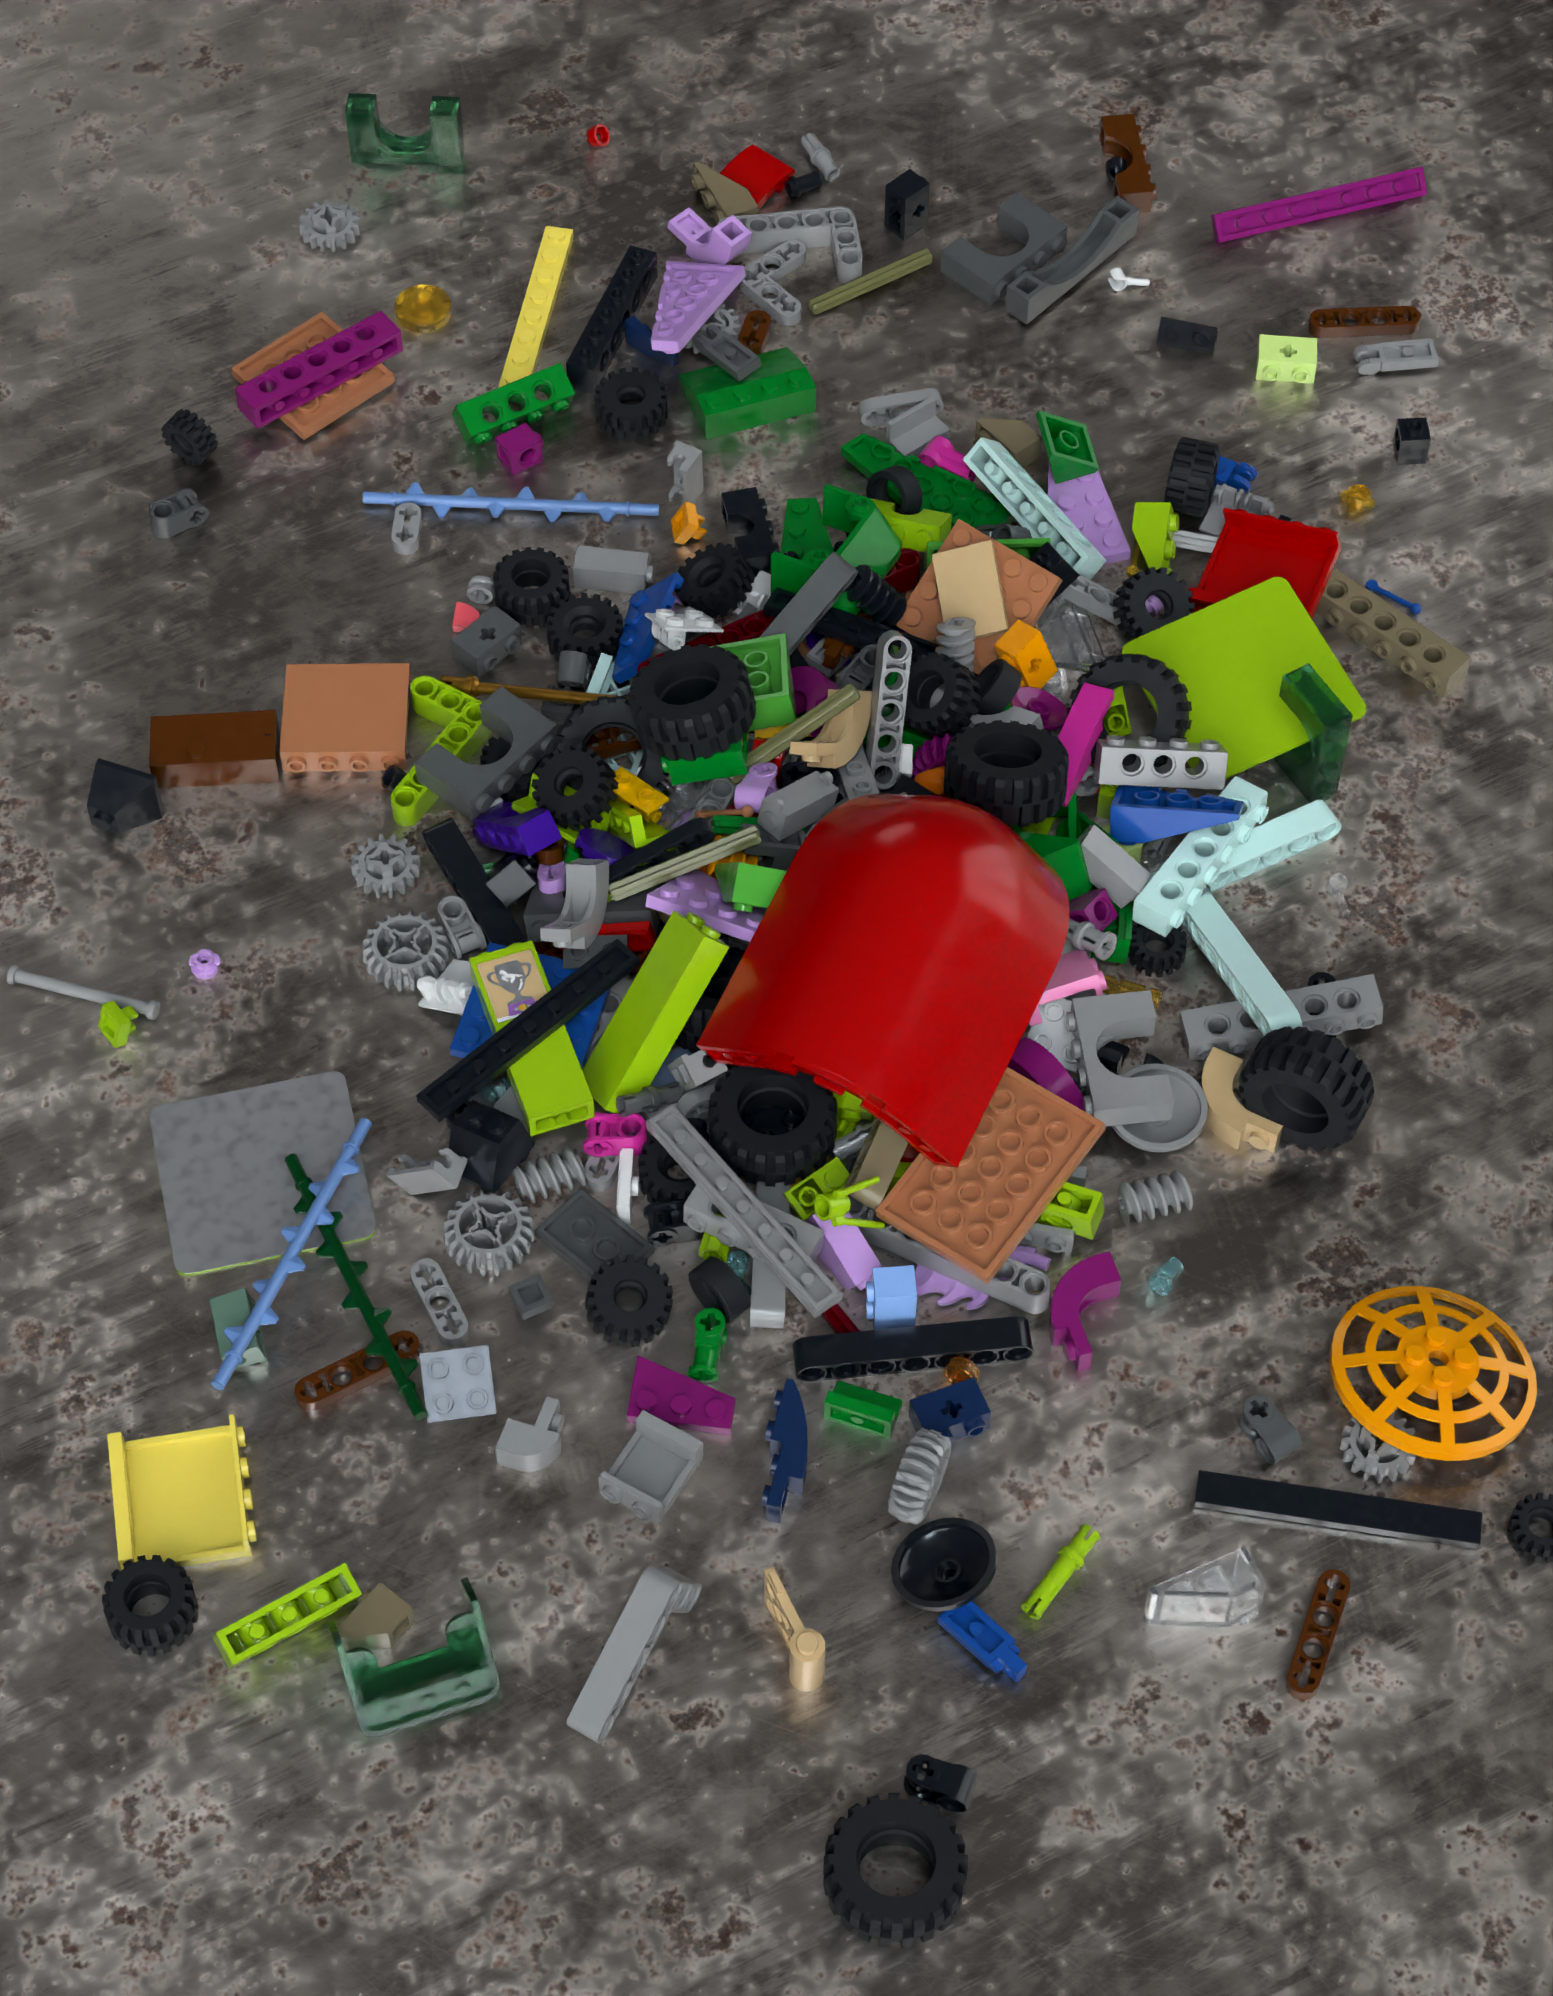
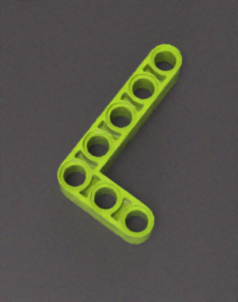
M422 675L416 677L410 684L414 711L418 715L445 728L426 752L438 743L453 755L468 763L491 734V730L482 724L480 711L482 701L431 676ZM415 765L392 791L390 798L393 819L398 825L403 827H410L419 822L439 798L438 795L417 781Z

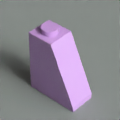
M849 1212L845 1214L846 1218H852ZM816 1214L806 1219L805 1222L824 1230L823 1249L818 1256L846 1291L855 1286L860 1291L865 1289L866 1282L872 1281V1268L882 1266L857 1226L848 1225L834 1227L831 1220L822 1221Z

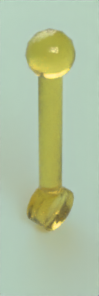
M1136 539L1131 565L1126 570V575L1129 578L1138 573L1136 566L1139 546Z

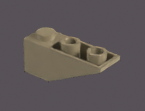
M698 161L693 162L692 186L695 191H699L702 195L706 209H711L716 225H718L721 219L731 215L759 214L758 205L747 188Z

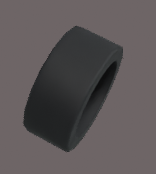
M894 465L873 473L866 487L867 498L890 502L887 494L888 480L896 485L901 495V509L899 511L895 508V512L904 515H914L920 512L923 502L922 490L919 481L910 470L904 466Z
M997 659L991 662L975 680L980 684L981 688L977 692L981 696V702L976 703V708L979 709L977 714L979 715L1001 713L1019 689L1022 675L1004 659Z
M708 1257L688 1274L691 1288L705 1309L715 1308L720 1310L725 1316L726 1324H729L750 1307V1297L742 1281L719 1258Z

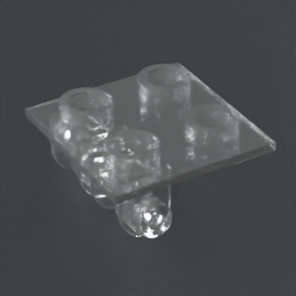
M670 775L665 777L676 791H673L664 780L660 782L670 794L668 797L670 800L659 808L662 816L656 824L666 830L675 829L682 822V816L691 808H697L706 800V794L711 790L710 787L700 781L672 785Z

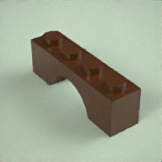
M1134 114L1101 116L1099 139L1103 155L1110 158H1124L1128 165L1126 170L1115 175L1113 197L1119 196L1138 208L1139 213L1151 212L1152 200H1156L1157 190L1156 184L1150 181L1152 179V170L1150 163L1146 164V145L1141 144V125H1136Z

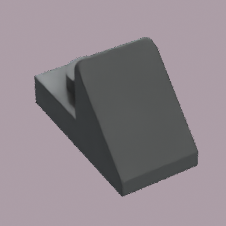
M742 823L740 830L755 824ZM755 825L761 834L762 841L757 845L744 849V854L763 856L765 867L782 870L790 866L806 838L804 830H799L779 841L761 825Z

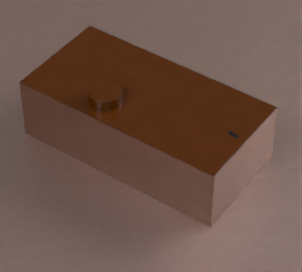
M276 710L151 716L149 768L151 774L157 778L159 789L280 782V731Z

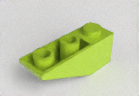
M1135 502L1132 531L1148 568L1155 567V570L1161 567L1167 568L1166 574L1172 572L1171 567H1169L1170 559H1174L1176 552L1173 535L1174 532L1179 530V515L1174 513L1171 502Z

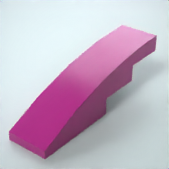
M1084 682L1060 731L1058 739L1064 745L1069 755L1065 802L1062 805L1064 807H1067L1092 761L1091 751L1103 731L1102 720L1114 700V691L1112 689Z

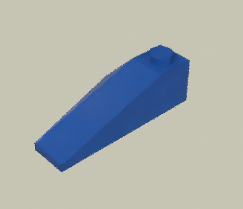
M1118 785L1110 806V835L1122 845H1135L1237 821L1243 809V801L1210 794L1196 798L1188 794L1189 790L1180 788L1176 792L1171 793L1162 791V787Z

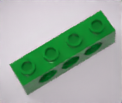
M558 363L457 404L452 416L467 446L475 442L477 445H481L490 441L493 438L492 435L499 432L505 433L518 427L523 422L528 421L529 424H532L544 418L545 413L553 410L555 413L566 410L571 406L570 403L576 393L561 363ZM534 392H543L548 400H539ZM516 402L521 406L522 410L514 411L509 407L508 403ZM491 413L496 421L488 422L483 418L482 414Z

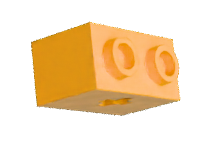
M1019 619L994 644L999 656L998 659H1004L1021 673L1022 680L1019 687L1041 689L1058 671L1041 632Z

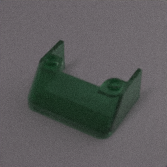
M468 1577L460 1580L469 1611L454 1616L447 1623L445 1635L448 1646L384 1667H378L376 1657L369 1649L358 1647L345 1651L335 1621L327 1622L357 1723L361 1732L366 1736L372 1738L382 1737L488 1702L498 1694L500 1690L499 1675L479 1602Z

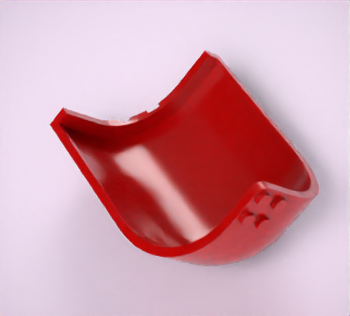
M870 794L851 799L825 815L803 841L696 1046L717 1063L770 1069L796 1076L798 1071L814 1076V1084L840 1096L843 1095L844 1091H847L862 1100L861 1108L888 1125L933 1164L958 1167L1061 957L1067 937L1070 914L1069 899L1065 885L1056 870L1010 827L977 806L957 799L934 795Z

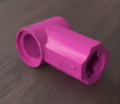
M933 437L917 456L921 459L920 463L931 468L936 465L972 482L976 478V474L963 461L966 455L954 450L952 443L945 437Z

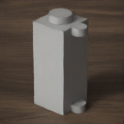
M578 545L573 564L574 588L634 594L639 590L644 591L647 589V584L653 583L655 567L650 565L651 554L648 552Z
M815 771L763 798L757 823L781 841L820 820L821 815L836 803L839 788L833 784L832 774L829 771H825L822 774Z
M1095 824L1089 825L1077 839L1081 843L1090 882L1098 889L1105 888L1109 898L1122 909L1129 902H1134L1152 874Z

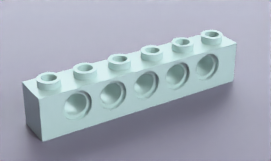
M980 437L963 461L1020 525L1030 531L1032 538H1050L1053 548L1074 570L1091 580L1107 560L1000 442Z
M1234 776L1219 796L1243 801V809L1239 820L1189 832L1134 900L1132 920L1163 937H1166L1173 927L1177 929L1183 922L1190 906L1195 907L1198 904L1204 888L1207 885L1212 886L1219 875L1220 868L1232 861L1236 848L1240 843L1245 844L1248 841L1256 823L1261 824L1265 820L1269 811V807L1266 806L1268 792Z

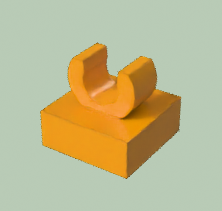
M685 501L672 517L671 526L675 543L685 545L691 537L700 540L706 534L707 530L700 528L705 518L697 514L695 504Z

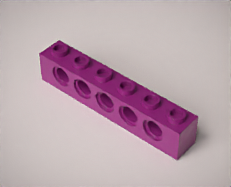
M382 310L366 317L355 325L342 330L325 341L236 387L235 393L238 409L259 429L402 352L401 330Z

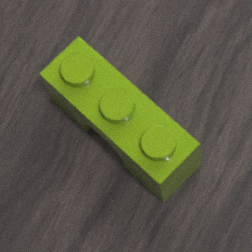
M871 499L901 540L902 548L925 552L927 542L945 541L951 531L952 514L923 509L918 514L904 515L895 512L896 503Z

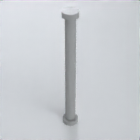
M12 965L7 974L8 984L16 985L21 983L100 1004L114 1001L120 1009L132 1006L137 1013L144 1014L147 1019L151 1020L157 1018L160 1010L159 1001L151 1000L146 1002L23 971L20 966Z

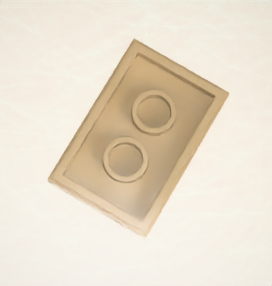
M988 540L931 554L943 622L956 617L973 619L976 622L973 628L975 630V638L973 640L1007 632L1009 625L993 541Z

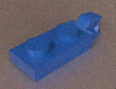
M972 1601L959 1608L943 1611L937 1617V1623L988 1669H992L996 1674L1002 1670L1016 1683L1027 1674V1664L1017 1656L1020 1653V1649L1015 1645V1639Z

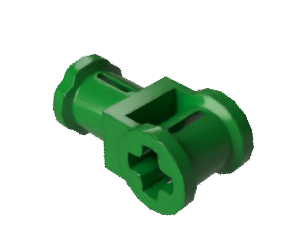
M706 1308L701 1310L695 1318V1328L697 1331L694 1344L696 1350L693 1365L688 1369V1376L698 1382L712 1383L717 1381L719 1377V1372L716 1368L718 1359H721L722 1348L728 1340V1332L725 1328V1316L718 1309Z

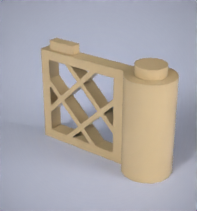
M774 1566L763 1570L764 1603L789 1650L790 1682L800 1691H814L821 1686L825 1677L826 1643L824 1637L815 1629L804 1627Z

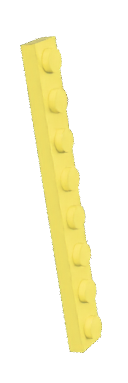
M545 226L498 388L535 373L573 242V229Z

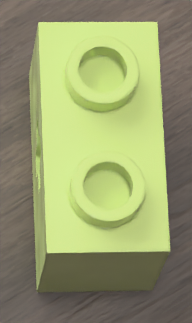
M1259 334L1256 354V380L1314 384L1317 366V338Z

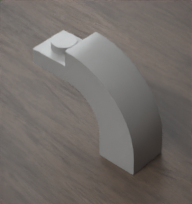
M578 858L565 864L566 896L564 906L556 921L540 928L541 941L553 942L555 948L586 949L593 943L602 926L608 901L609 860Z

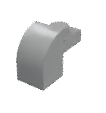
M546 1396L534 1426L507 1418L495 1447L497 1464L519 1471L530 1472L549 1466L559 1457L562 1451L560 1432L564 1423V1415L561 1414L560 1401L558 1399Z

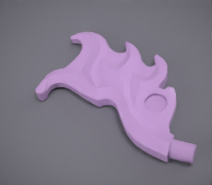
M1018 1245L1009 1256L1014 1260L1028 1266H1035L1044 1271H1047L1051 1263V1258L1037 1253V1249ZM919 1264L916 1266L917 1297L927 1293H941L943 1297L936 1300L939 1306L950 1305L963 1298L970 1297L972 1301L966 1304L967 1310H975L982 1307L990 1297ZM1009 1277L999 1278L1002 1281L1010 1279Z

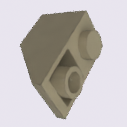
M979 418L976 420V442L980 437L1000 442L1023 468L1040 458L1042 437L1022 420Z
M380 1582L373 1590L369 1589L363 1593L358 1600L357 1607L348 1616H342L335 1623L331 1633L334 1649L339 1653L392 1648L415 1623L413 1607Z

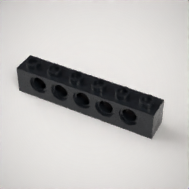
M632 245L629 246L566 362L567 377L573 389L595 394L596 385H600V380L605 376L625 338V320L633 315L637 316L658 277L657 252Z

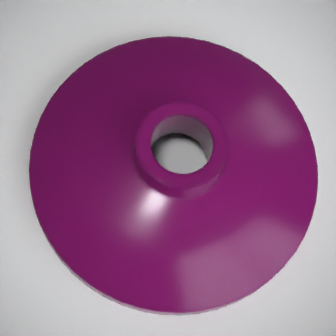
M1019 687L1011 700L1012 707L1017 706L1040 714L1044 729H1060L1067 718L1066 706L1057 697L1042 689Z

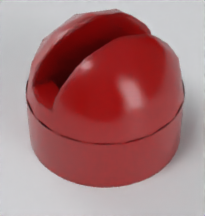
M603 124L594 125L586 132L587 143L592 147H603L608 145L610 141V132Z

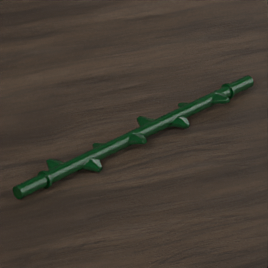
M290 1154L285 1157L284 1161L295 1181L296 1190L300 1191L302 1195L293 1209L296 1214H307L316 1198L308 1188L313 1182L310 1177H307L297 1155ZM340 1211L330 1212L334 1217V1222L329 1225H317L325 1241L316 1250V1255L318 1258H334L350 1290L341 1304L343 1309H359L374 1337L365 1347V1353L367 1355L384 1357L398 1385V1392L400 1395H403L416 1421L422 1420L428 1413L415 1389V1382L409 1378L418 1366L417 1360L399 1358L384 1328L392 1311L389 1307H373L359 1279L368 1269L366 1261H350L335 1232V1228L342 1220L343 1215Z

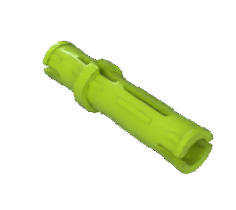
M1082 1524L1069 1544L1060 1548L1057 1552V1560L1021 1604L1020 1607L1025 1614L1028 1613L1035 1603L1037 1604V1607L1029 1616L1032 1619L1039 1620L1044 1611L1071 1577L1072 1573L1082 1568L1085 1563L1083 1559L1095 1543L1100 1540V1535L1096 1530L1092 1532L1087 1540H1084V1537L1092 1528L1091 1526Z

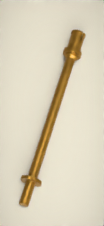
M442 675L440 678L441 682H445V684L474 698L480 694L491 695L501 686L518 698L583 704L588 700L590 702L601 696L616 697V695L485 683L481 682L476 675H468L467 677Z

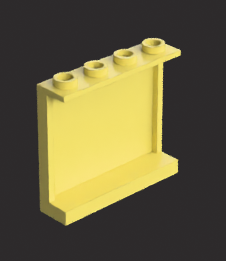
M229 1414L230 1425L124 1442L121 1432L107 1434L118 1561L121 1570L124 1569V1562L130 1560L133 1564L138 1562V1556L145 1555L146 1560H152L153 1555H161L163 1562L170 1558L175 1561L176 1567L252 1556L251 1542L257 1541L254 1520L248 1521L247 1510L253 1509L251 1488L245 1489L244 1479L250 1478L248 1459L247 1457L241 1458L240 1451L241 1447H246L244 1426L237 1427L234 1414Z

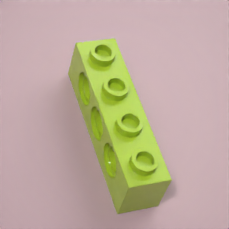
M1065 1182L1036 1222L1075 1231V1235L1093 1240L1105 1212L1103 1194Z
M343 1563L216 1632L213 1640L230 1670L357 1601L362 1593L346 1563Z

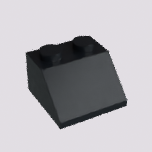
M472 1100L453 1122L448 1148L459 1157L464 1156L468 1159L461 1180L495 1194L535 1143L520 1119Z

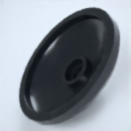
M963 1518L933 1520L912 1531L900 1543L892 1560V1580L900 1596L916 1608L934 1612L956 1609L976 1599L989 1586L997 1569V1550L990 1534L973 1521Z

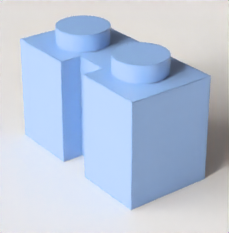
M914 1265L872 1268V1281L866 1282L865 1311L866 1319H873L874 1330L915 1326L917 1289Z

